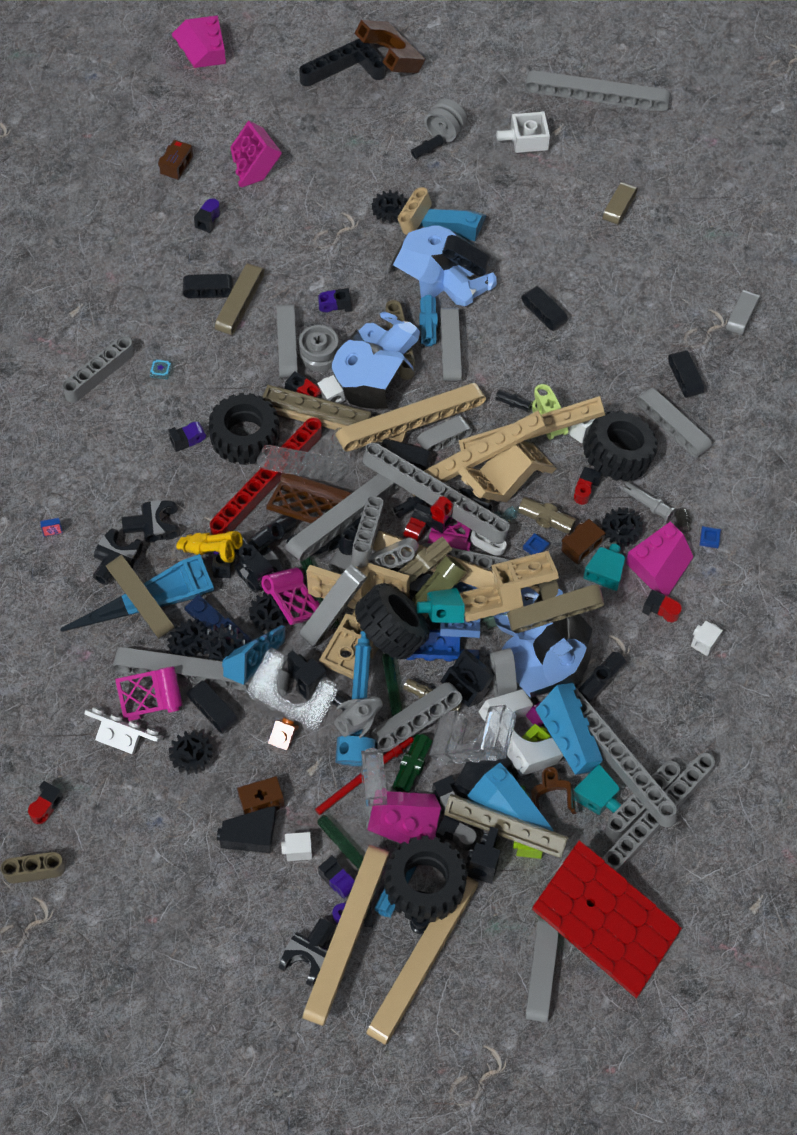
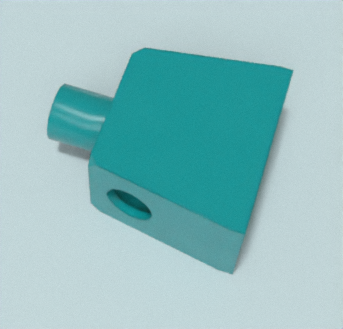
M611 544L609 549L600 547L586 566L583 579L617 591L625 556L619 554L621 547L617 544Z
M457 588L431 591L427 593V601L417 602L418 614L428 613L432 622L464 623L465 604Z
M599 764L573 790L575 801L597 815L602 814L606 808L614 813L622 805L616 800L620 792L619 786Z

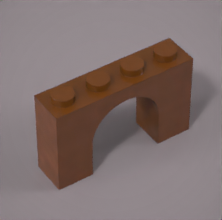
M360 21L354 34L363 43L380 44L387 47L389 50L383 63L392 72L419 73L425 58L388 21Z

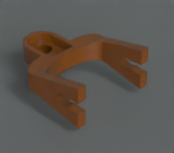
M554 767L544 769L542 772L543 784L532 788L531 801L540 811L538 799L542 794L555 790L567 791V808L571 810L572 814H577L572 784L567 780H561L559 772Z

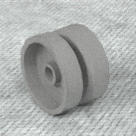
M444 98L436 102L424 119L426 130L430 135L435 137L440 134L444 142L453 141L467 122V116L463 108L455 101Z
M314 325L301 333L299 352L302 364L306 368L318 372L332 368V362L339 347L338 336L333 329L323 325Z

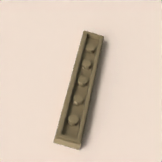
M267 385L263 394L265 402L269 401L274 406L348 426L369 419L372 416V412L272 385Z
M453 794L449 796L444 813L448 817L489 831L490 827L498 828L499 836L558 858L563 857L569 838Z

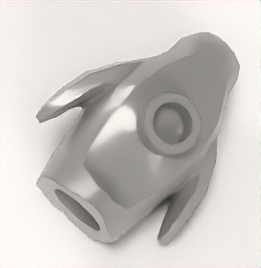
M370 696L365 699H352L341 703L336 709L344 707L346 709L335 720V727L344 737L363 729L359 735V738H362L371 729L375 715L382 708V700L378 696Z

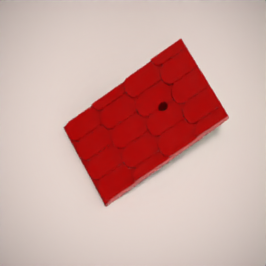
M580 840L576 843L532 907L535 913L636 999L682 929L674 920L657 908L656 904L629 884L623 876L606 864L600 856Z

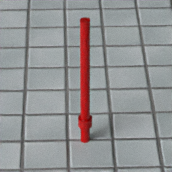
M409 737L375 761L373 766L366 768L315 808L317 814L321 815L392 758H397L401 755L403 750L413 743V738Z

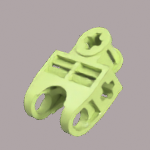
M540 384L535 387L534 396L536 400L532 404L533 413L539 411L541 414L561 409L555 394L548 385ZM543 389L546 390L548 394L545 396H541L538 393V391ZM568 427L547 433L546 436L551 440L554 436L567 435Z

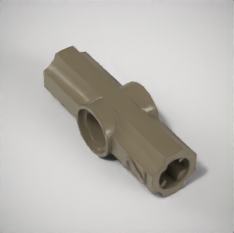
M527 497L522 499L518 508V513L535 519L539 526L544 528L553 527L567 534L572 532L576 522L575 518L559 512L553 504H540Z
M442 536L427 549L424 548L417 553L412 561L398 572L409 575L410 583H412L421 574L431 570L440 559L453 549Z

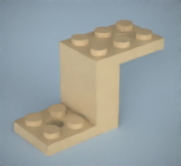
M522 441L490 458L480 470L462 466L458 473L462 476L461 480L474 489L473 493L478 498L507 503L534 471L538 470L542 473L552 474L557 468L533 443Z

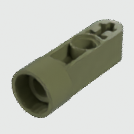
M446 555L436 566V571L413 597L412 601L415 603V606L417 607V602L427 601L428 592L451 589L454 585H457L465 576L467 570L455 559ZM421 613L426 619L429 616L428 613Z

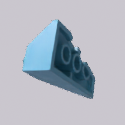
M429 209L420 226H441L453 231L464 239L476 241L486 215L471 210Z
M281 625L235 649L229 656H226L222 663L223 677L244 685L285 642V626Z
M501 763L484 774L467 796L474 803L554 832L516 779Z

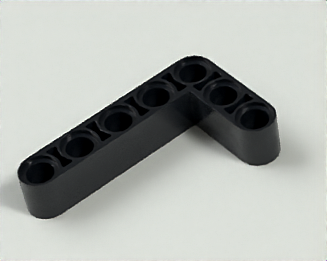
M356 39L300 66V84L311 86L357 63L373 79L382 80L386 75V65L383 63L384 59L369 43H363L360 39Z

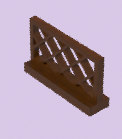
M283 472L281 481L270 498L266 509L312 524L323 515L321 510L332 509L352 493ZM281 490L286 491V492H289V493L283 495V494L281 493ZM298 496H302L307 499L300 500ZM294 497L296 502L288 504L286 499ZM282 501L284 505L277 506L274 503ZM316 501L321 502V503H324V504L318 506L317 503H316ZM312 503V508L305 509V504ZM298 506H299L300 509L302 510V511L296 512V511H292L291 508H294V507H298ZM317 512L319 516L311 517L309 514Z

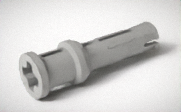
M630 481L625 485L631 488V490L623 487V492L649 507L652 514H658L664 518L666 523L670 522L674 517L676 508H670L663 503L662 499L656 500Z

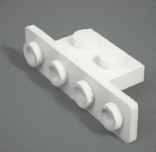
M96 707L85 710L84 713L87 716L102 721L95 739L96 741L130 754L135 753L140 736L156 742L162 741L164 737L159 735V731L147 728L146 730L140 728L141 724L133 721L127 723L122 721V717L111 714V716L106 715L104 710Z

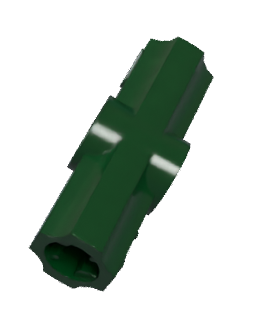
M416 734L409 751L404 754L399 773L392 785V788L397 792L409 793L416 777L420 776L425 764V758L433 741L428 736Z

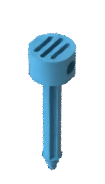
M364 631L360 632L361 638L358 639V643L354 646L356 651L352 699H365L368 693L370 652L372 647ZM363 729L346 737H337L335 762L347 766H373L375 739L364 736L359 738Z

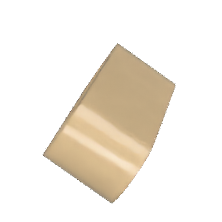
M417 188L398 216L402 232L406 235L417 230L432 205L426 188Z

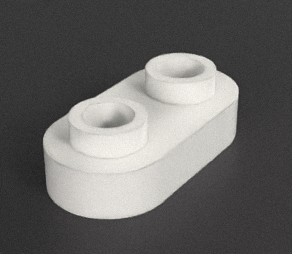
M472 531L470 541L473 545L492 555L499 556L505 552L506 541L496 544L475 531Z

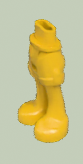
M229 531L217 535L195 533L181 537L176 544V548L183 550L185 553L189 552L196 555H204L206 552L216 551L220 553V557L224 562L231 563L235 558L234 549H240L243 544V538L238 531Z

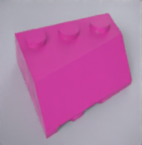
M218 15L186 19L172 33L173 39H176L180 49H183L185 56L194 68L226 64Z
M249 120L230 147L233 162L237 165L235 171L240 179L238 181L239 187L242 188L264 180L282 154L265 129Z
M670 521L630 550L627 555L626 564L651 589L668 597L694 556L684 534Z
M376 791L367 830L400 844L402 842L408 844L409 839L413 837L420 840L422 836H428V839L434 840L441 807L435 794Z

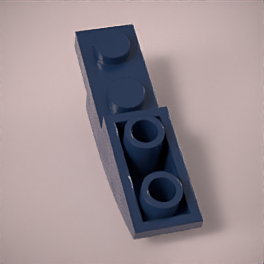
M199 594L185 606L184 610L194 619H197L199 622L202 621L207 629L213 630V625L220 628L222 623L227 628L230 624L232 630L238 628V634L243 633L245 644L253 641L228 617L225 619Z

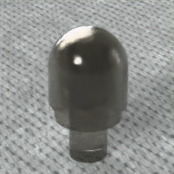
M679 508L675 513L677 524L683 528L684 532H689L691 530L690 524L692 523L690 512L686 508Z

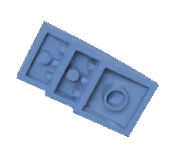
M459 582L451 588H457L459 593L478 589L463 582ZM464 618V623H441L440 636L480 638V619L466 622Z

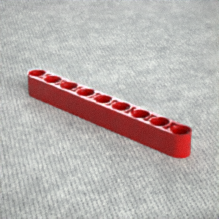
M309 418L213 517L210 521L211 535L233 531L281 481L282 473H288L322 437V426L319 419Z

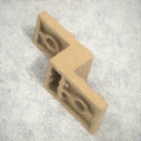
M549 551L491 565L495 584L460 593L465 604L464 618L466 622L476 621L484 617L495 616L524 607L520 588L559 579L558 571Z
M371 563L362 568L356 567L367 576V579L347 606L355 609L357 602L375 585L381 583L390 584L392 587L398 588L400 592L405 593L410 599V576ZM309 565L306 570L308 594L314 597L325 598L341 574Z
M355 610L352 615L345 614L319 659V662L325 667L351 679L354 677L356 651L354 646L358 643V639L361 638L360 632L362 631L360 624L356 620ZM370 640L372 647L370 658L373 659L379 647H376ZM349 651L351 656L344 658L341 656V653Z

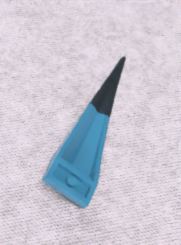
M200 554L178 562L143 583L160 607L191 600L198 594L202 595L214 590ZM124 594L93 612L61 627L60 631L63 632L139 613V611L128 596Z

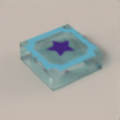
M154 359L150 370V377L168 380L172 366L171 362Z

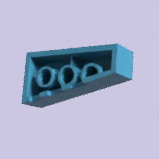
M574 683L559 684L554 687L535 710L574 774L589 773L603 761L594 736L590 735L588 719L583 717L580 709L582 707L581 701L576 698L574 693L576 690Z

